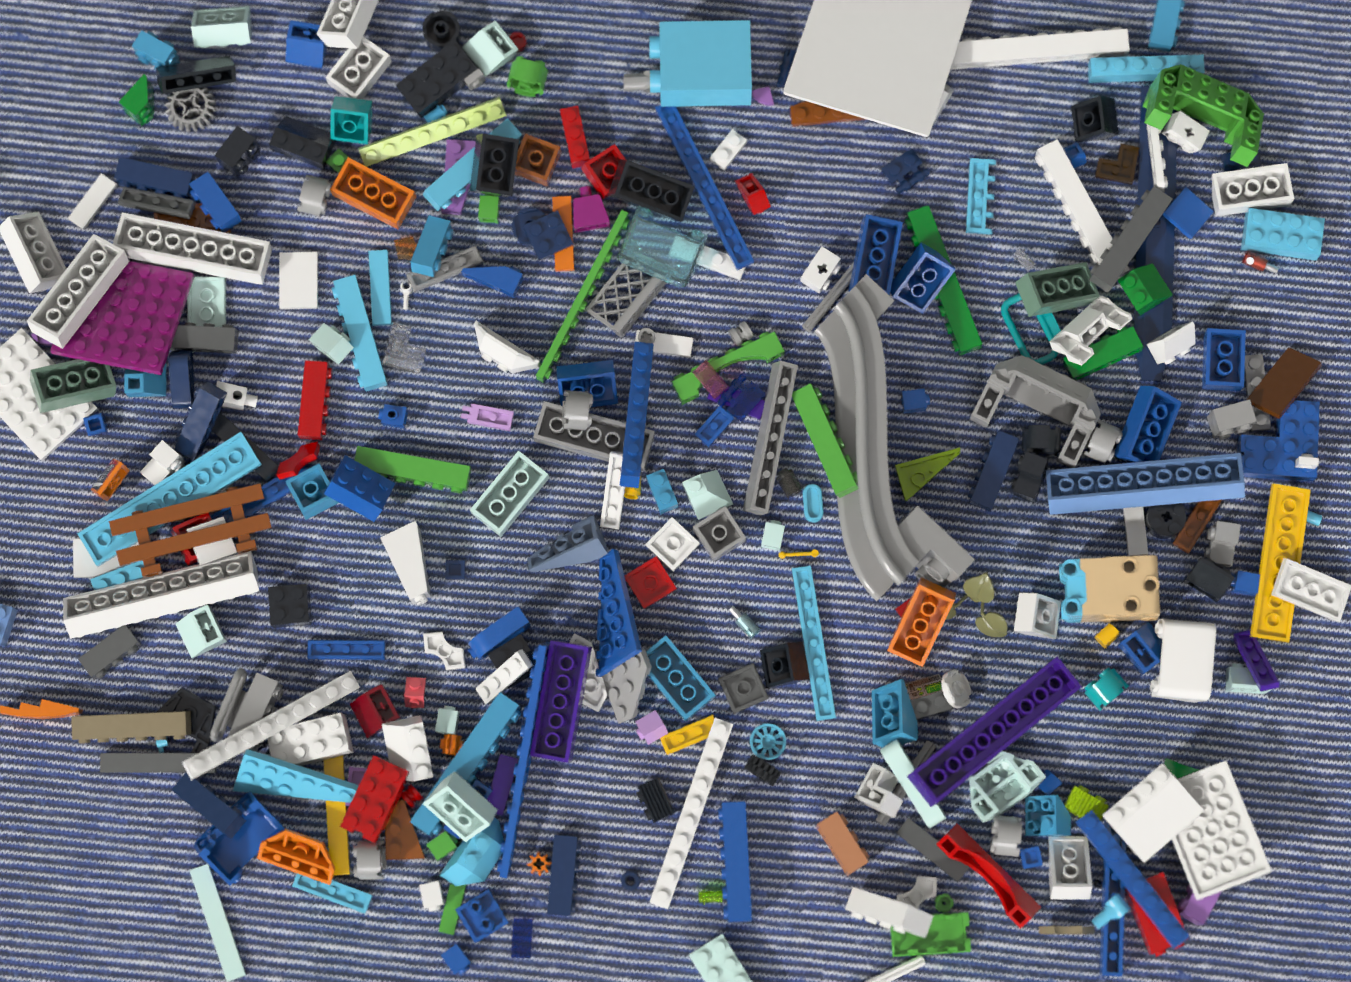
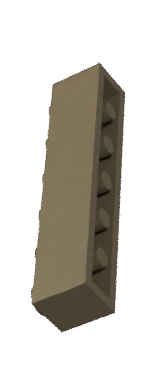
M191 711L72 716V740H79V743H91L90 739H98V743L109 742V738H116L117 742L128 741L130 737H135L136 741H146L147 737H154L155 740H166V736H173L174 739H185V735L191 734Z

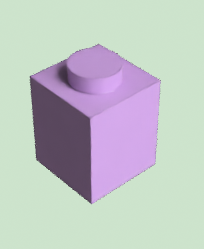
M656 710L635 721L638 726L636 732L641 740L645 739L648 745L668 734Z

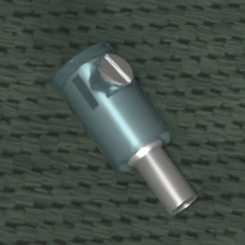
M734 606L729 609L730 613L737 619L736 625L747 637L752 639L761 631L746 613L742 615Z

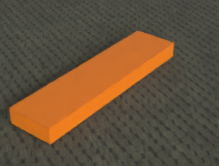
M571 196L552 197L553 212L558 210L573 242ZM573 246L555 253V272L574 271Z

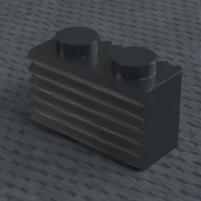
M659 777L638 786L639 791L636 792L640 803L644 802L647 809L644 812L648 821L652 820L653 823H656L675 814Z

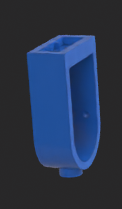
M517 606L476 635L468 643L470 648L467 650L473 659L476 657L479 660L488 657L489 652L522 634L531 625Z

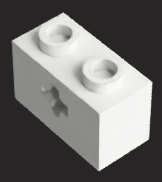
M1179 111L1172 114L1162 134L1169 141L1180 145L1184 151L1193 153L1201 150L1210 131Z
M821 246L801 276L800 282L820 294L822 289L826 290L830 285L831 281L829 279L832 274L836 275L840 270L841 258ZM825 268V272H822V274H820L819 270Z

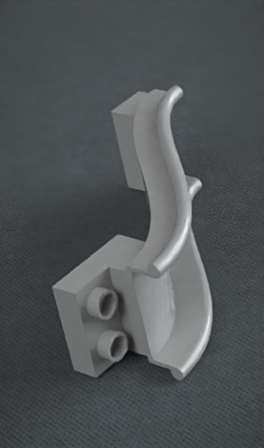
M866 274L834 307V311L814 332L823 343L830 362L835 399V424L838 428L836 434L838 438H842L845 444L843 450L846 455L849 454L853 462L851 468L853 472H857L858 490L841 498L837 496L842 537L855 574L866 591L875 601H878L894 582L899 586L915 567L918 568V571L915 573L918 580L922 577L945 587L960 577L975 559L919 506H916L896 522L888 472L885 360L881 335L877 324L879 317L895 300Z

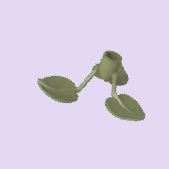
M985 572L967 579L963 585L966 594L957 603H953L945 620L952 619L956 615L955 608L969 596L974 602L981 601V616L975 620L977 628L987 636H1006L1008 634V625L1004 617L996 612H988L986 614L984 612V604L991 602L995 596L994 586L989 574Z

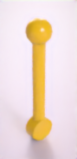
M816 549L812 550V552L785 553L780 551L778 555L781 559L788 556L811 555L812 557H817L819 552Z

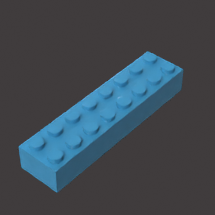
M499 692L429 795L453 772H456L472 786L477 779L475 776L479 770L483 771L488 764L486 759L490 754L494 755L498 750L500 739H505L509 734L511 723H516L522 714L520 713V706ZM423 803L410 821V823L432 838L434 835L438 836L444 827L442 825L443 821Z

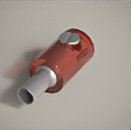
M1249 250L1246 251L1241 262L1261 272L1266 269L1277 274L1279 270L1278 267L1269 264L1267 258Z

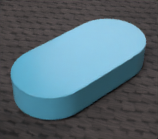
M809 484L803 490L804 516L806 520L812 523L820 521L823 517L822 490L816 484Z

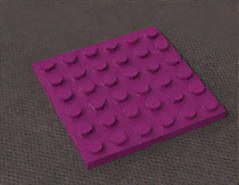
M129 261L62 349L52 344L51 354L162 375L194 279V274Z

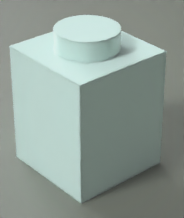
M770 520V523L766 522L761 547L780 551L785 528L784 525H781V522Z
M444 706V709L439 708L436 733L456 735L459 712L455 711L456 707Z

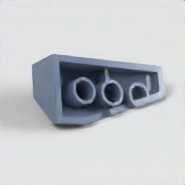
M594 515L574 524L572 531L565 536L560 534L557 537L558 540L551 546L545 545L528 557L529 571L537 572L587 563L608 554L605 539Z

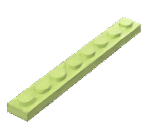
M498 97L358 149L364 166L367 167L505 117L506 113L501 99Z

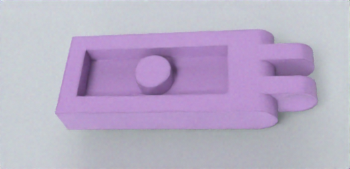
M471 404L470 407H462V410L469 412V414L461 413L460 418L468 419L467 423L511 431L513 411Z

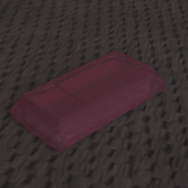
M707 360L692 372L714 399L728 387Z

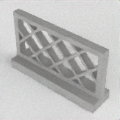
M631 252L585 311L614 331L620 338H623L668 282V278L664 272L657 270L638 255ZM632 259H635L639 262V268L629 270L628 264ZM643 271L655 273L651 279L643 280ZM640 272L641 281L630 282L629 274ZM627 274L628 283L617 284L618 276ZM641 285V292L632 295L631 286ZM628 287L629 295L619 297L618 288ZM615 289L616 297L605 299L606 291ZM630 299L629 307L620 309L619 301ZM616 301L617 310L607 311L606 303ZM603 303L604 312L595 313L592 310L596 304ZM618 314L617 322L614 325L609 323L607 315Z

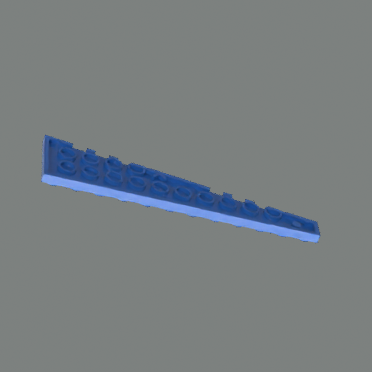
M546 641L535 648L533 659L536 660V663L530 672V679H533L532 685L527 690V698L530 699L529 704L524 708L523 717H526V722L522 725L520 736L523 737V740L517 749V756H520L514 767L513 775H517L516 782L511 785L510 794L513 795L512 802H509L507 814H510L509 822L506 821L504 826V833H507L506 841H502L500 852H503V858L499 860L497 871L500 872L499 877L508 878L510 876L518 833L516 826L519 825L521 817L519 807L522 806L525 796L522 790L523 787L525 788L532 759L530 753L538 714L536 711L539 708L540 691L543 686L544 671L550 642Z

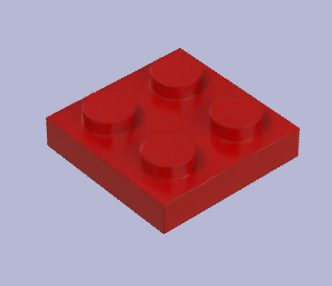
M657 556L624 575L625 580L643 609L677 590Z

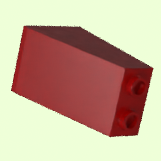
M1164 873L1146 878L1151 887L1183 926ZM1125 887V898L1131 907L1130 910L1149 955L1155 953L1157 957L1167 953L1166 949L1171 947V945ZM1183 942L1181 945H1179V946L1176 947L1175 949L1184 946L1185 943Z

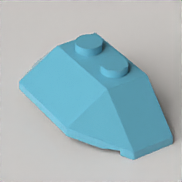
M493 818L488 827L467 842L462 840L439 876L454 886L484 882L503 853L500 852L504 839L499 820Z

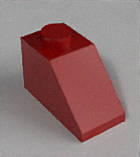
M752 173L735 181L744 201L754 215L762 213L771 207L764 188Z

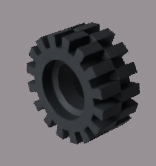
M753 754L744 766L750 773L772 786L775 785L781 775L778 769Z

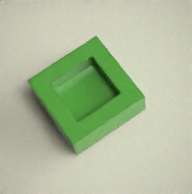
M338 148L326 161V164L339 174L348 156Z

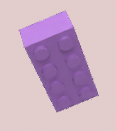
M1189 883L1186 889L1188 892L1187 896L1184 899L1182 898L1177 905L1179 915L1197 926L1204 925L1221 892L1196 900Z

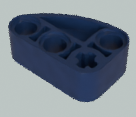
M173 350L168 359L173 409H187L194 401L192 350Z

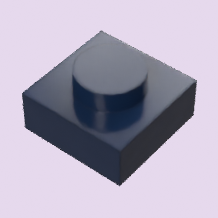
M446 560L445 579L465 580L466 561Z

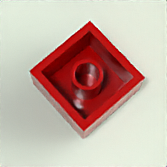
M616 144L584 163L581 168L597 193L600 194L602 200L608 197V192L620 159L626 160Z

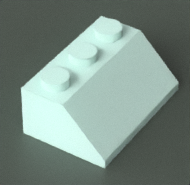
M250 6L194 10L191 24L194 47L208 48L217 45L225 47L230 44L245 45L250 43L252 35Z
M456 772L445 778L423 803L465 842L488 827L497 812V809Z

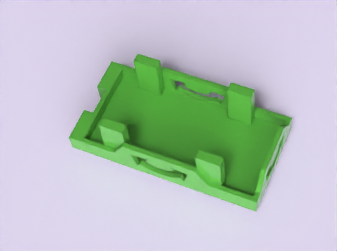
M968 912L930 914L933 915V919L926 938L908 932L903 934L893 930L894 927H891L892 957L971 952V940L966 938L965 927L969 926Z

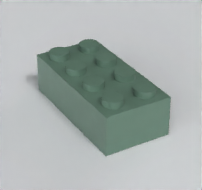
M1086 262L1030 272L1015 282L1028 317L1088 306L1100 297L1096 285L1089 280L1092 275Z
M76 359L31 369L30 383L40 413L114 397L117 386L110 365Z

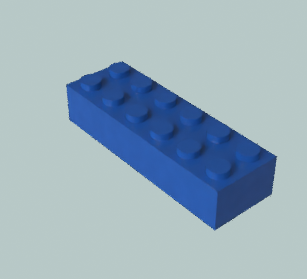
M746 801L724 802L722 807H718V818L723 821V827H719L720 840H724V847H720L721 860H725V867H721L722 879H726V886H722L723 899H727V906H723L724 919H728V923L752 922Z

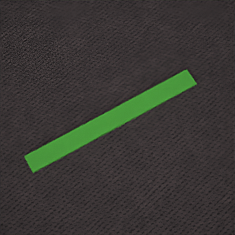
M450 883L438 932L454 935L459 916L455 909L462 904L466 885L454 886Z

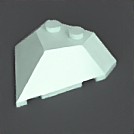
M1002 751L969 777L971 808L983 823L994 819V816H1001L1027 797L1046 776L1034 761L1024 760Z

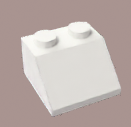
M1192 321L1176 326L1147 344L1157 364L1164 362L1167 365L1176 360L1174 356L1178 354L1184 355L1191 351L1189 347L1195 344V324Z
M1019 593L1014 631L1030 636L1056 639L1061 601L1038 593Z

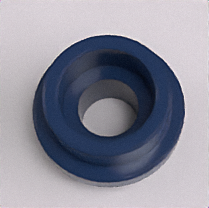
M627 871L621 877V884L627 890H635L640 885V876L635 871ZM629 877L634 878L635 881L633 884L627 883V879Z

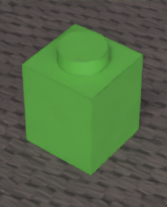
M480 195L479 222H499V196Z
M445 831L426 845L436 860L440 861L458 848L456 845L458 840L454 835L448 834Z

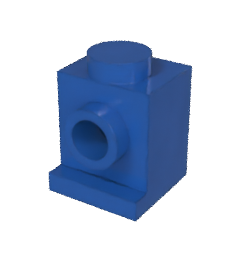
M384 404V409L380 408L378 419L381 420L383 426L405 429L408 409L407 407ZM395 412L396 415L395 417L390 418L389 413Z

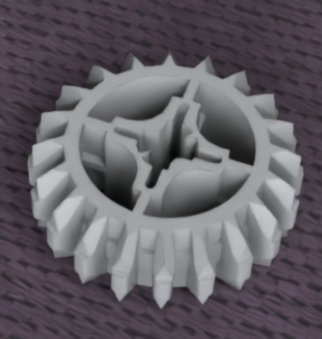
M202 87L172 92L173 96H167L170 102L165 103L166 108H169L165 112L167 115H170L168 120L173 122L174 127L179 126L180 131H183L186 127L188 133L191 131V128H193L194 132H197V127L199 126L204 130L203 124L210 125L208 119H214L215 117L212 113L216 112L214 107L216 101L213 100L214 96L212 93H209L208 88L203 89ZM199 97L205 100V109L198 105ZM177 105L183 109L182 118L177 115ZM194 105L195 108L188 110V106ZM199 116L198 118L191 120L192 117Z

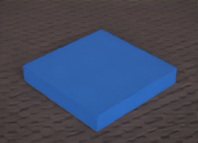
M1185 187L1162 215L1185 236L1191 239L1214 211Z

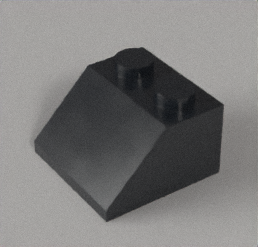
M1098 96L1071 106L1075 142L1105 140L1119 135L1114 98Z
M521 634L488 653L496 669L521 649L532 663V667L536 663V660L533 659V653ZM532 667L514 681L508 689L530 677Z
M787 642L760 650L766 688L810 680L803 642Z

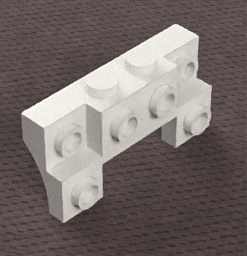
M1100 295L1099 298L1094 300L1049 342L1053 351L1065 354L1068 361L1082 366L1094 355L1093 349L1088 346L1108 327L1121 330L1132 320L1131 313L1116 306L1109 298Z

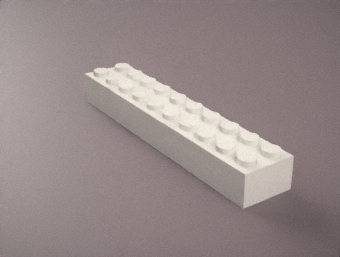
M249 551L225 557L202 566L197 564L165 572L161 575L145 579L141 578L63 598V621L71 639L95 632L99 633L111 628H119L123 625L138 623L151 618H158L170 613L174 614L186 609H194L206 604H214L218 601L233 599L246 594H253L259 591L257 567L252 552Z

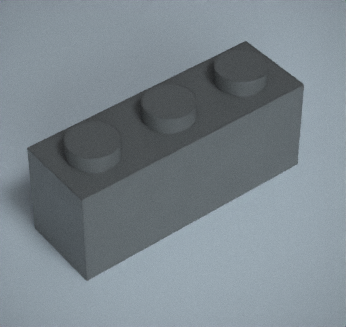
M123 625L78 658V660L91 678L101 679L108 673V669L112 666L117 667L124 661L123 658L128 654L130 656L135 654L139 650L138 647L142 644L129 626Z

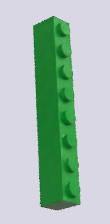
M929 205L907 212L904 221L907 229H911L913 234L911 240L914 247H918L922 242L936 250L951 264ZM954 272L934 299H938L940 304L938 306L939 313L946 320L944 324L945 329L953 338V341H951L953 350L955 352L958 351L959 356L981 349L982 342Z

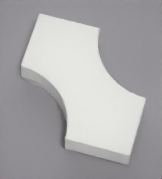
M443 632L423 634L425 653L440 657L444 662L446 670L466 668L464 649L455 648L448 644Z
M917 876L914 887L905 894L897 895L896 901L918 909L924 900L936 897L937 877Z

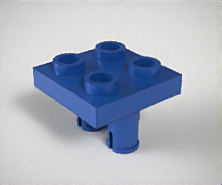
M490 889L455 909L475 944L509 924Z

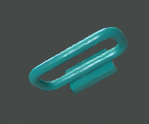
M1018 293L1003 302L1001 314L1021 355L1031 358L1008 311L1011 305L1022 300ZM1052 313L1036 316L1048 341L1052 340L1061 331ZM1051 350L1049 354L1033 360L1044 365L1055 359L1059 352Z

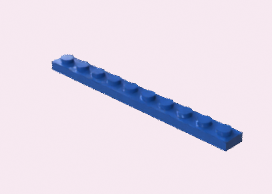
M656 106L655 111L693 186H695L736 270L738 271L753 264L754 260L676 106Z

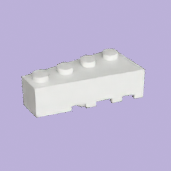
M854 887L845 907V910L852 912L851 916L862 920L865 917V921L876 925L879 922L880 926L887 929L894 927L893 930L903 934L908 932L926 938L933 919V915L911 905Z

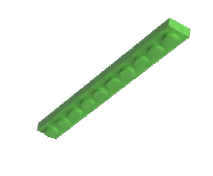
M621 210L536 374L537 380L544 383L546 378H550L553 372L552 365L554 362L559 361L562 354L560 352L562 346H566L569 342L570 335L568 334L571 329L576 328L579 322L577 318L579 313H583L588 304L586 300L589 295H593L596 289L594 285L596 280H600L605 271L603 267L606 262H610L613 256L611 252L613 247L619 245L622 238L620 234L623 229H627L630 223L628 212Z

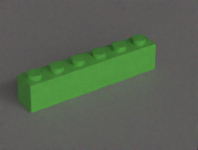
M810 383L794 391L792 398L835 494L841 498L858 490L857 472H853L851 468L853 462L849 454L846 455L843 450L845 444L842 438H838L836 434L838 428L835 422L829 419L830 410L821 401L823 395L819 387H815Z
M357 446L354 459L385 478H394L395 482L406 483V481L413 482V485L424 487L427 484L432 485V488L437 490L449 488L454 493L467 492L472 470L467 465Z

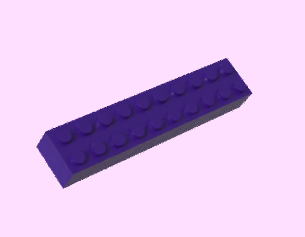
M1057 656L906 777L928 805L933 807L1082 686Z

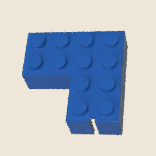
M1294 400L1280 419L1276 418V437L1240 435L1237 439V453H1241L1244 477L1314 481L1317 478V467L1315 469L1296 468L1295 463L1296 459L1302 454H1311L1313 458H1318L1320 402Z

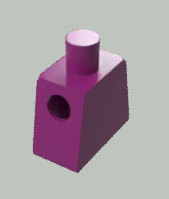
M590 186L579 188L581 197L573 200L575 233L610 227L609 218L600 194L592 195Z

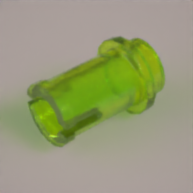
M702 889V891H698V902L703 905L714 902L722 903V890L705 891Z

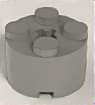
M306 174V180L303 182L299 198L301 203L297 211L320 217L321 214L325 215L327 201H325V197L330 196V188L332 186L327 179Z
M565 390L564 396L567 397L566 401H563L562 423H564L562 428L586 430L592 423V413H589V409L592 406L593 394H589L587 391Z
M1098 419L1097 424L1099 426L1092 431L1085 446L1089 448L1088 452L1084 451L1083 455L1105 464L1106 461L1111 462L1115 453L1112 450L1114 444L1119 443L1123 433L1119 432L1120 428Z
M994 816L991 834L995 835H993L990 843V853L1013 857L1019 856L1020 849H1018V845L1021 844L1022 818Z
M365 840L359 841L357 845H354L353 855L357 857V865H354V877H359V880L385 879V875H382V870H386L385 847L381 846L384 844V840H377L376 844Z

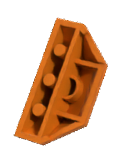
M285 829L265 839L260 844L257 859L331 885L335 866L324 842Z

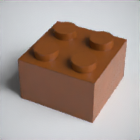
M525 134L517 153L515 175L548 187L561 155V147Z

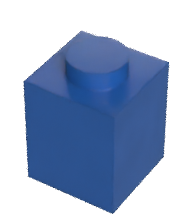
M925 388L901 392L903 414L926 411L927 405H930L929 394H925Z
M1238 570L1235 575H1232L1235 577L1230 584L1232 592L1251 596L1258 594L1260 574Z
M455 944L441 955L454 975L458 973L463 975L470 969L471 961L458 944Z

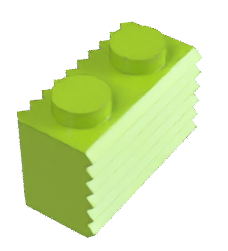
M1081 785L1078 787L1074 786L1064 802L1067 811L1082 818L1092 810L1101 821L1109 807L1108 804H1105L1107 800L1098 795L1094 797L1088 794L1089 790Z

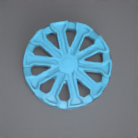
M769 723L762 724L752 732L750 747L752 752L760 759L773 760L779 757L785 750L786 737L778 726ZM767 727H771V731L769 734L767 732ZM759 729H763L764 735L759 732ZM775 730L779 731L778 734L773 736ZM754 735H757L761 739H754ZM779 737L783 738L782 741H776ZM754 743H760L757 747L753 746ZM775 745H782V749L777 748ZM763 748L762 753L758 754L757 751ZM772 749L777 752L776 755H773ZM766 750H768L769 757H765Z

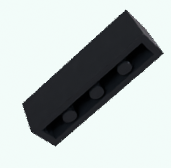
M230 56L156 67L157 84L163 94L236 82L235 64Z

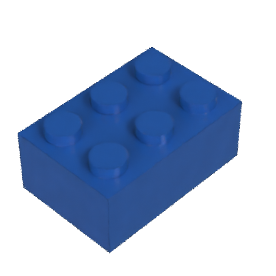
M1206 329L1203 339L1202 389L1242 390L1245 374L1246 330Z
M345 455L336 468L324 494L375 522L383 510L395 483Z

